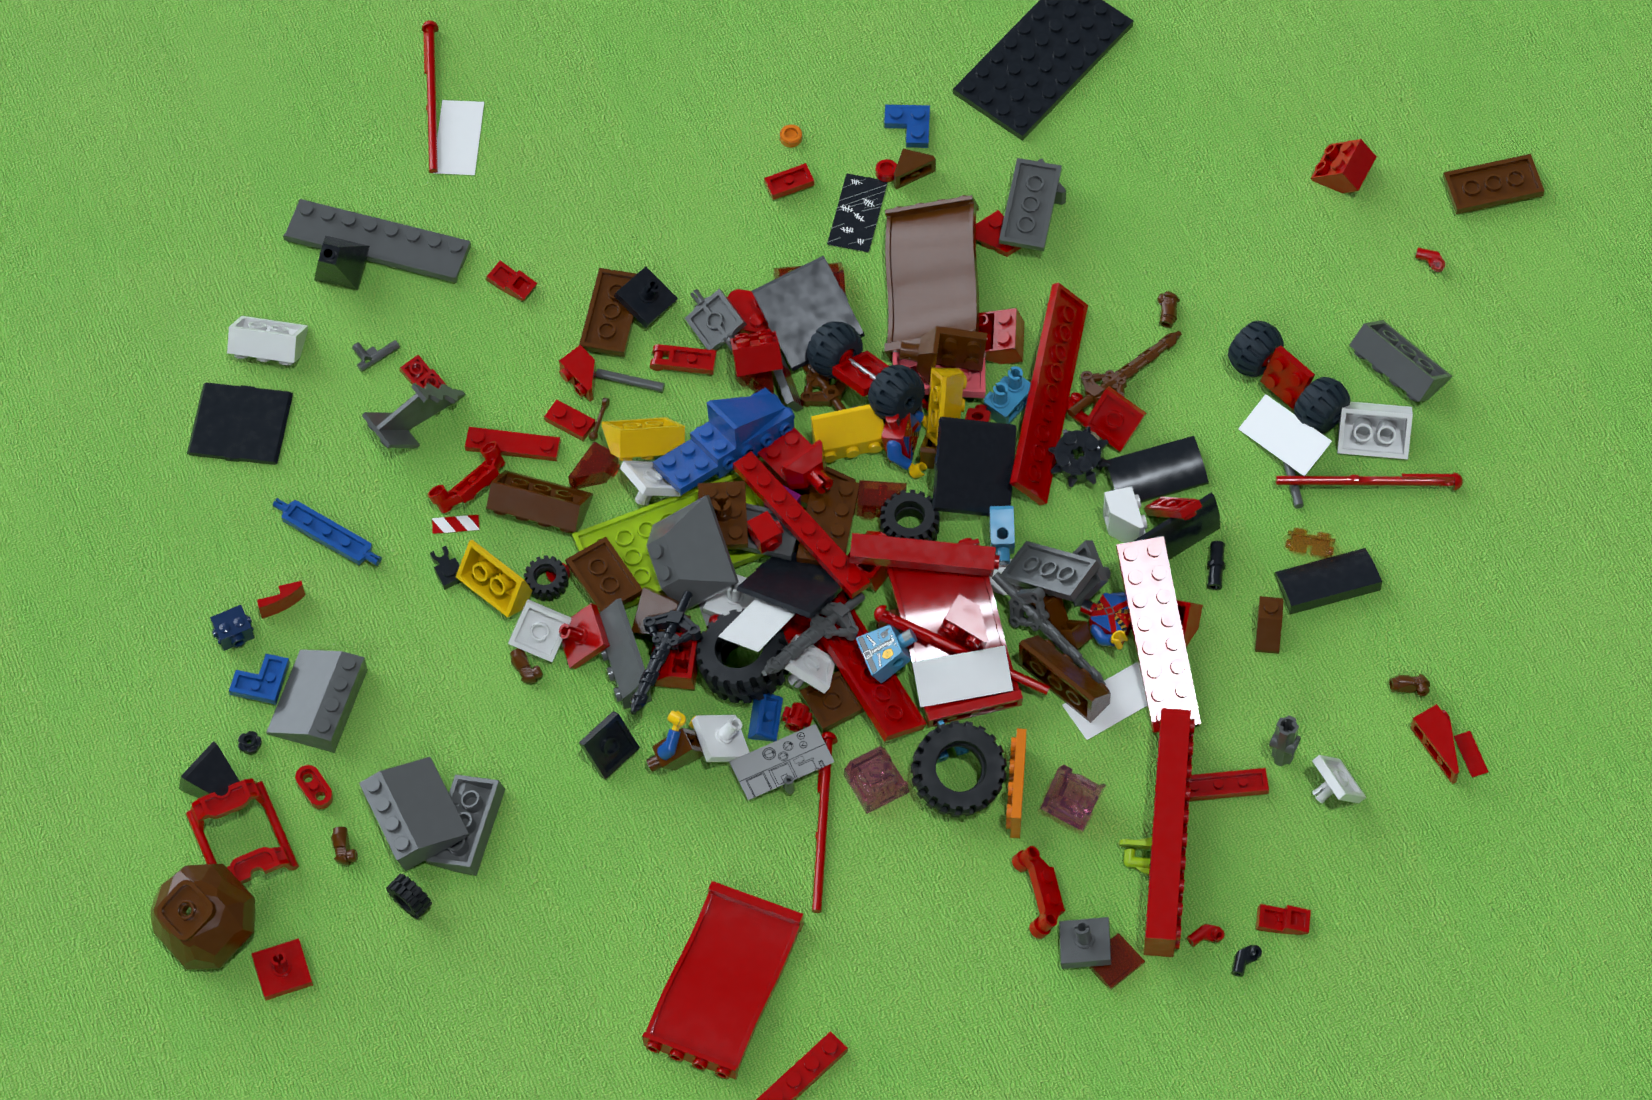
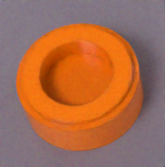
M792 124L784 126L780 131L781 143L789 148L798 146L802 142V130Z

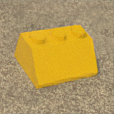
M931 367L926 437L936 446L940 417L961 419V412H964L965 400L962 398L963 389H966L967 378L959 368Z
M870 404L811 416L813 444L819 439L822 441L826 463H831L836 459L845 457L854 458L869 452L878 453L885 449L881 439L884 422L883 419L875 414Z
M667 417L602 421V429L610 453L618 457L620 461H632L633 457L651 460L655 456H663L685 443V426Z
M474 540L468 542L456 578L506 617L522 611L532 593V589L527 582Z

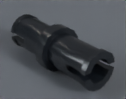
M1212 541L1210 543V560L1207 562V569L1209 570L1207 588L1210 590L1222 589V576L1226 568V563L1224 562L1225 543L1222 541Z

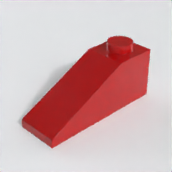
M1436 704L1413 717L1411 730L1453 785L1457 782L1459 768L1451 719L1445 710H1441Z

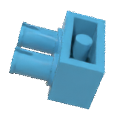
M1011 367V371L1008 370V377L1004 376L1000 382L996 383V386L993 387V392L990 391L983 400L984 405L991 412V419L997 423L1010 424L1026 407L1031 382L1022 377L1023 371L1020 367Z

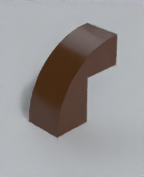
M1045 594L1043 600L1045 611L1050 615L1048 620L1076 649L1089 641L1092 637L1087 621L1069 620L1062 598Z

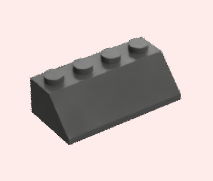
M1384 320L1364 323L1349 345L1355 350L1354 353L1358 357L1368 360L1375 371L1381 374L1384 373L1390 378L1389 382L1398 388L1401 387L1407 392L1406 395L1415 402L1429 400L1452 378L1451 374Z
M620 598L616 599L600 613L610 644L608 648L601 652L603 661L608 660L610 667L606 669L610 682L615 681L616 688H613L617 702L622 701L624 709L631 708L630 699L639 687V680L645 667ZM649 691V693H648L649 698H648L647 702H651V701H652V699H651V692Z

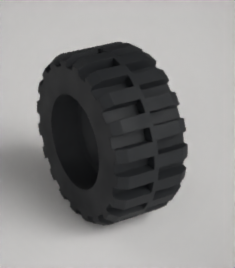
M743 608L740 612H737L736 609L729 611L730 614L718 616V620L714 623L711 621L706 626L707 631L701 633L700 642L696 646V661L709 689L723 700L729 698L732 703H739L742 700L745 704L752 703L753 699L758 701L764 699V694L769 693L771 695L776 691L775 687L777 685L781 686L786 680L784 675L789 674L785 667L777 673L766 676L762 674L766 661L771 657H776L782 652L781 649L788 645L782 628L765 644L761 655L752 664L742 668H730L724 665L727 656L741 645L718 636L746 608Z
M951 721L950 724H942L933 731L931 730L920 742L914 752L911 765V773H913L912 783L913 787L916 786L918 790L917 795L919 798H923L927 802L926 806L930 809L935 808L939 814H950L951 817L970 816L986 808L1003 788L1002 784L1006 779L1005 767L1007 762L1002 755L1004 752L1002 746H998L995 742L997 738L993 734H987L984 727L973 726V723L965 721V723ZM951 747H962L971 751L981 765V776L978 783L967 791H953L943 785L937 776V760L942 752Z

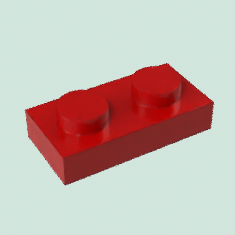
M806 163L764 178V183L772 200L815 185L813 176Z
M557 399L544 416L545 422L583 442L596 424L595 419Z

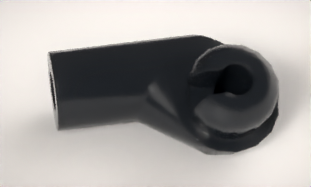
M1249 945L1237 951L1232 974L1237 977H1243L1246 965L1260 958L1262 949L1258 945Z

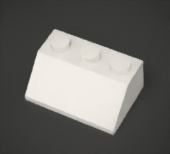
M241 316L229 326L227 353L234 354L236 358H248L249 356L256 357V360L261 362L276 360L282 365H292L301 357L308 325Z
M1350 402L1349 406L1342 408L1337 453L1408 459L1413 417L1412 407Z

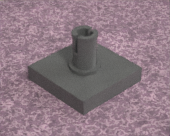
M1085 540L1073 552V554L1097 560L1100 565L1097 572L1073 602L1074 606H1082L1084 600H1089L1108 582L1111 575L1110 569L1103 567L1093 540Z
M1109 917L1059 921L1062 969L1112 965Z

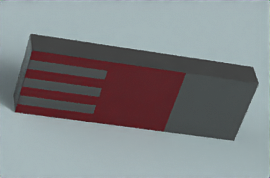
M780 350L783 369L774 370V374L786 405L798 412L804 407L784 355Z

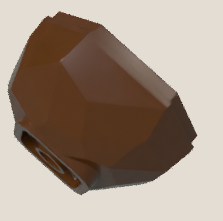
M224 864L185 865L160 886L154 897L151 907L153 933L185 969H220L254 933L255 897ZM191 907V913L187 915V909Z

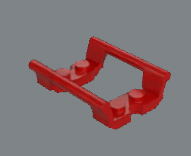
M251 778L228 786L227 794L219 796L213 792L198 798L191 803V809L186 812L206 864H217L204 833V820L207 818L218 819L246 807L250 800L256 799L263 806L280 847L258 848L235 858L227 868L242 884L251 881L253 872L257 870L267 874L282 867L291 871L299 868L263 781L256 782Z

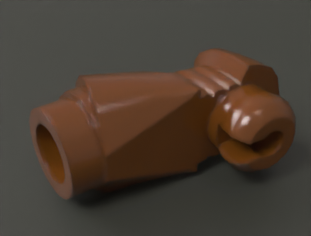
M1170 291L1161 293L1158 296V303L1162 306L1159 324L1165 328H1172L1173 323L1176 322L1177 303L1180 302L1179 297Z
M517 648L510 653L511 664L522 676V682L527 684L536 683L538 678L543 677V672L538 665L533 668L531 667L524 650Z
M1398 674V676L1389 679L1391 692L1413 693L1417 691L1419 696H1426L1430 692V682L1422 674H1419L1417 677Z
M333 828L331 841L336 852L334 860L342 865H351V862L357 861L358 854L355 849H350L347 828Z

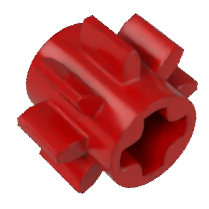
M794 702L791 708L785 706L782 715V721L786 722L785 727L793 732H798L803 727H809L813 719L812 713L809 712V707L799 702Z

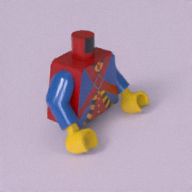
M917 410L915 414L911 415L909 413L902 420L899 414L893 417L885 416L886 421L881 439L889 462H893L905 470L909 469L910 476L914 479L925 476L921 471L926 470L927 465L923 462L914 465L912 460L921 429L920 423L922 422L923 426L927 429L928 415H924L923 412Z
M1125 592L1103 593L1098 603L1085 599L1080 612L1090 616L1089 630L1095 640L1101 646H1115L1118 650H1121L1124 642L1128 641L1127 637L1132 629Z

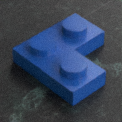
M885 104L884 128L907 129L906 148H929L930 105Z
M265 654L259 674L236 670L229 688L230 695L276 704L290 664L289 658Z

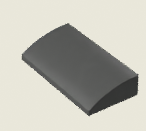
M455 774L449 794L470 836L427 859V863L450 871L477 876L505 792V788L499 780Z

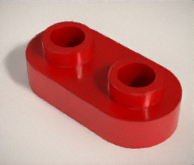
M312 765L300 767L295 774L298 787L314 808H327L333 801L331 788L316 767ZM306 778H313L312 781L305 782ZM319 796H325L323 800H317Z

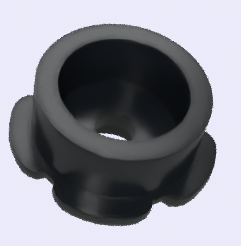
M248 731L246 734L243 733L238 738V747L246 754H254L261 746V737L254 731Z

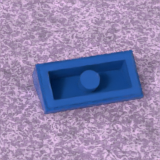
M768 693L764 694V699L762 700L753 699L748 732L749 739L777 741L783 702L782 697Z

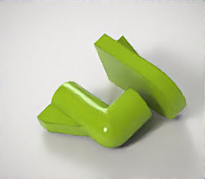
M1152 837L1139 840L1122 839L1119 840V846L1151 850ZM1125 849L1124 865L1149 875L1150 858L1135 857V849Z

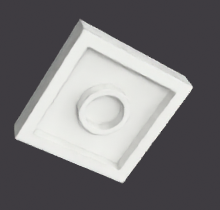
M623 460L620 469L639 490L635 497V501L638 504L649 505L652 496H681L654 469L653 462Z
M737 575L739 583L709 598L703 607V613L711 616L714 614L719 616L723 614L725 616L730 614L729 611L736 609L737 612H740L743 608H747L756 598L736 590L738 585L746 578Z
M527 599L508 644L553 662L563 640L560 637L559 628L564 623L570 624L571 617Z
M796 634L791 642H794L799 636ZM811 645L796 659L787 662L785 669L792 673L788 677L789 683L793 685L797 681L794 687L800 688L805 681L825 694L830 688L835 663L830 655Z
M696 715L692 719L706 762H729L750 753L741 730L742 722L736 715Z
M1318 755L1312 760L1325 779L1324 783L1312 791L1314 796L1318 795L1315 798L1320 803H1324L1332 794H1335L1338 800L1360 803L1366 798L1340 759Z

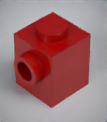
M768 511L747 521L748 533L761 554L767 551H774L782 544L784 530L778 520L774 521Z

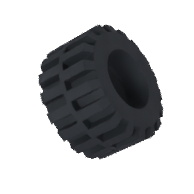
M910 489V493L902 490L900 495L894 493L891 495V500L887 498L884 502V506L881 508L880 529L882 533L889 537L936 541L937 534H939V511H933V499L930 496L926 498L924 492L920 491L917 494L915 490ZM909 516L916 517L922 521L919 526L914 528L903 527L897 522Z

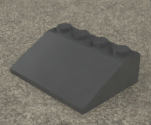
M300 650L266 731L267 735L335 753L368 671L365 658L343 651Z
M431 757L379 771L359 782L396 860L405 871L470 836Z

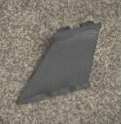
M413 383L411 387L416 394L393 413L364 412L362 417L366 420L368 427L378 435L385 447L418 448L420 444L409 430L451 404H455L464 397L465 393L461 390L452 389L445 384H441L438 389L431 384H426L422 388Z

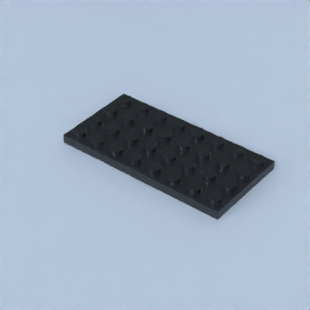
M1039 0L953 88V94L1023 141L1132 28L1134 20L1103 0Z

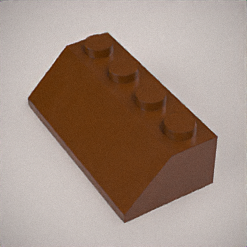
M504 470L491 481L486 508L493 510L498 515L509 514L521 521L532 520L538 522L537 524L543 527L555 526L563 532L573 533L582 526L592 501L593 493Z
M1037 635L1024 639L1019 643V666L1039 682L1050 686V691L1090 723L1110 704L1111 693L1103 683H1097L1092 679L1086 669L1077 667L1067 654H1061L1056 650L1051 641L1048 639L1044 640Z

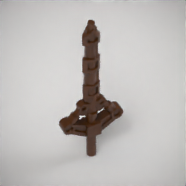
M1177 331L1165 335L1157 344L1147 348L1138 357L1115 373L1112 370L1106 371L1105 374H1092L1090 371L1082 372L1080 376L1086 396L1067 410L1068 414L1074 417L1091 403L1096 405L1108 386L1124 396V389L1127 387L1126 380L1159 357V354L1164 350L1174 346L1182 333ZM1100 380H1102L1103 383H1102V385H1100V386L1095 383V382H1101Z
M810 363L803 366L807 375L806 386L804 387V392L801 393L802 405L805 407L834 406L836 411L846 409L841 399L849 386L838 378H833L837 379V381L830 386L829 381L832 378L818 374ZM816 387H819V388L822 390V391L812 392V391H813V388H816Z

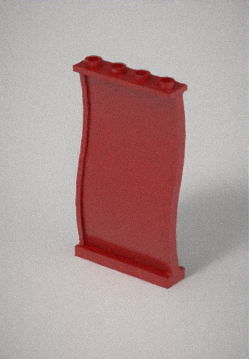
M965 538L958 542L970 545L980 544L979 539L972 540V538ZM885 566L901 618L966 647L964 645L965 641L958 637L953 639L943 632L945 629L941 628L946 614L957 596L961 594L981 608L988 635V641L984 649L1005 646L1009 668L1013 669L989 576ZM917 638L915 643L907 647L911 656V664L916 661L956 654L933 642L928 643L920 638ZM1011 679L1013 691L923 707L928 728L937 726V721L943 720L946 724L951 721H959L1022 706L1023 696L1017 681Z
M711 881L707 897L692 933L663 989L646 1032L642 1035L644 1046L654 1053H666L675 1061L682 1062L684 1060L690 1062L699 1070L709 1069L721 1078L729 1079L730 1077L736 1080L755 1029L783 973L797 936L802 930L804 914Z

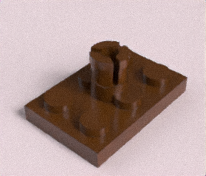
M745 481L698 483V499L709 495L727 549L748 548Z

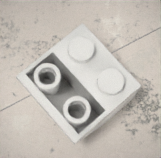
M1132 486L1104 492L1103 517L1108 534L1123 543L1134 542L1135 539L1146 533L1145 529L1147 528L1146 517L1141 515L1139 508H1141L1139 495H1134Z

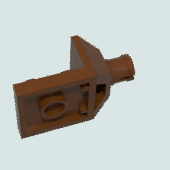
M936 326L921 336L920 344L901 341L899 360L917 362L916 370L928 385H930L931 367L936 368V365L982 371L988 333Z

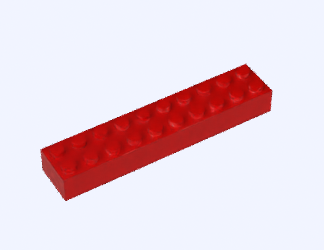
M1161 708L1144 955L1174 957V949H1179L1191 790L1190 781L1194 745L1193 736L1195 729V719H1190L1191 710Z

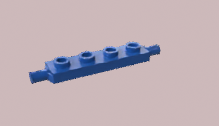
M276 498V501L273 502V507L283 512L282 521L352 562L360 565L367 560L375 566H378L381 562L382 557L371 552L373 548L372 543L299 501L294 500L287 504Z

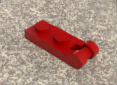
M662 344L653 346L652 354L654 357L651 359L649 367L654 371L664 369L714 375L717 357L716 350Z

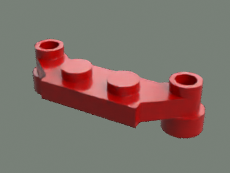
M495 441L486 443L480 449L485 461L451 490L447 491L444 485H437L428 492L431 502L437 505L441 513L449 512L456 504L466 503L474 499L480 490L489 486L491 481L500 475L498 471L505 465V460L500 454L501 449Z
M1029 846L1012 857V864L1019 872L1029 871L1040 916L1030 923L1029 930L1035 938L1043 939L1057 924V919L1065 912L1054 867L1048 866L1040 857L1039 850L1035 846Z

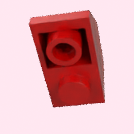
M579 345L559 360V374L565 382L570 381L580 397L584 396L591 402L594 399L596 380L595 359Z

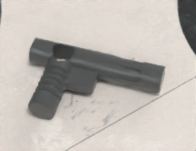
M396 340L378 351L375 347L365 351L359 342L355 343L352 347L362 360L357 364L361 372L400 348Z

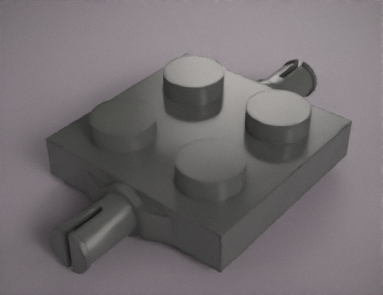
M698 289L694 290V293L692 292L690 296L697 305L685 317V320L708 350H717L722 345L727 344L732 351L730 339L745 327L747 323L722 290L718 289L706 298L701 295Z

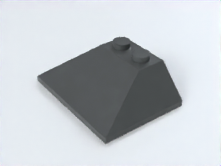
M709 495L698 499L652 526L646 546L660 587L667 596L679 602L685 591L691 592L693 597L686 611L739 583Z

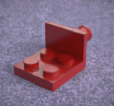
M795 427L757 453L758 458L791 490L807 488L812 484L820 494H823L825 490L822 488V485L827 490L833 485V480L825 474L827 464L822 441L819 439L811 445Z

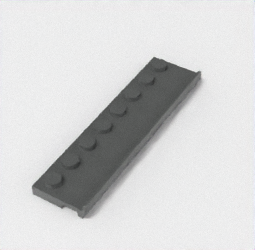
M303 199L299 200L287 231L283 235L286 241L317 249L322 248L325 236L368 245L370 247L366 261L457 283L460 269L463 268L471 248V242L468 240Z

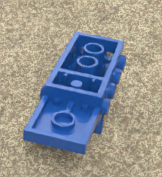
M766 388L748 397L710 400L707 402L709 422L690 432V440L653 461V467L682 495L697 486L698 483L704 482L715 474L721 478L733 471V463L752 451L757 456L759 451L771 445L788 431L793 430L795 415L789 407H785L776 394H772Z

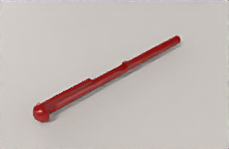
M428 20L423 23L421 29L424 37V74H427L426 110L428 112L429 172L437 173L435 32L439 30L436 22Z
M1453 472V474L1402 473V476H1276V485L1453 486V490H1458L1463 484L1462 476L1456 472Z
M880 605L874 611V618L877 622L883 621L904 632L911 629L917 638L928 643L933 642L956 654L973 651L886 611V605ZM1009 668L1012 680L1047 695L1050 686Z
M827 731L822 733L821 736L832 756L833 744H836L838 739L833 732ZM831 764L820 768L818 772L817 793H820L818 830L815 835L817 844L812 912L814 913L822 912Z

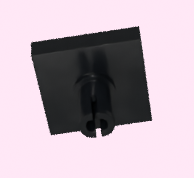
M646 266L614 294V297L645 328L661 316L678 299Z
M612 711L579 742L599 776L605 780L640 748L620 715L615 711Z

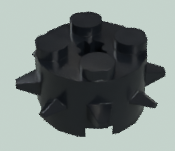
M1089 426L1084 431L1063 430V437L1059 439L1056 447H1049L1048 450L1055 455L1057 462L1050 470L1051 473H1063L1065 478L1068 479L1069 487H1073L1076 482L1085 483L1087 482L1086 480L1093 485L1096 484V476L1100 474L1102 468L1111 465L1109 461L1104 459L1102 452L1108 445V440H1097L1091 434V427ZM1079 454H1083V455H1084V456H1080L1079 459H1076V458H1075V457H1076L1077 455H1079Z

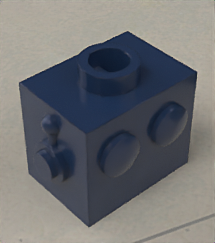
M242 605L210 617L214 628L212 634L214 638L218 639V644H221L223 651L232 647H240L245 642L255 638L253 634L254 628L251 626L252 620L250 616L245 614Z

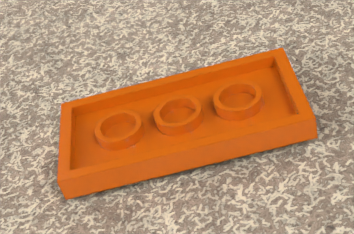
M1017 728L1016 737H1011L1006 829H1011L1010 838H1020L1027 729Z

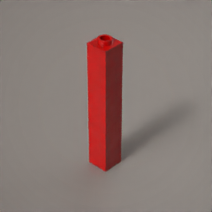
M852 533L849 563L993 577L994 569H999L1000 555H995L996 547Z

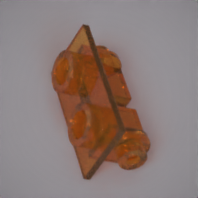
M1294 528L1293 531L1288 530V535H1292V539L1287 538L1285 548H1289L1290 551L1306 553L1307 546L1311 545V555L1325 558L1333 555L1334 547H1331L1330 543H1335V539L1331 538V534L1317 532L1316 536L1307 534L1308 530L1302 528Z

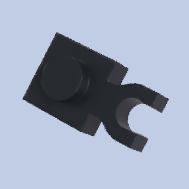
M444 546L442 547L444 553L442 557H437L434 551L430 552V557L437 564L434 567L435 573L444 590L461 583V581L456 578L459 564L456 558L449 560V551Z

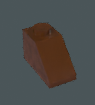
M1259 597L1255 652L1279 654L1284 598Z

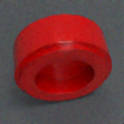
M890 159L879 161L875 167L876 177L884 182L893 181L897 164Z

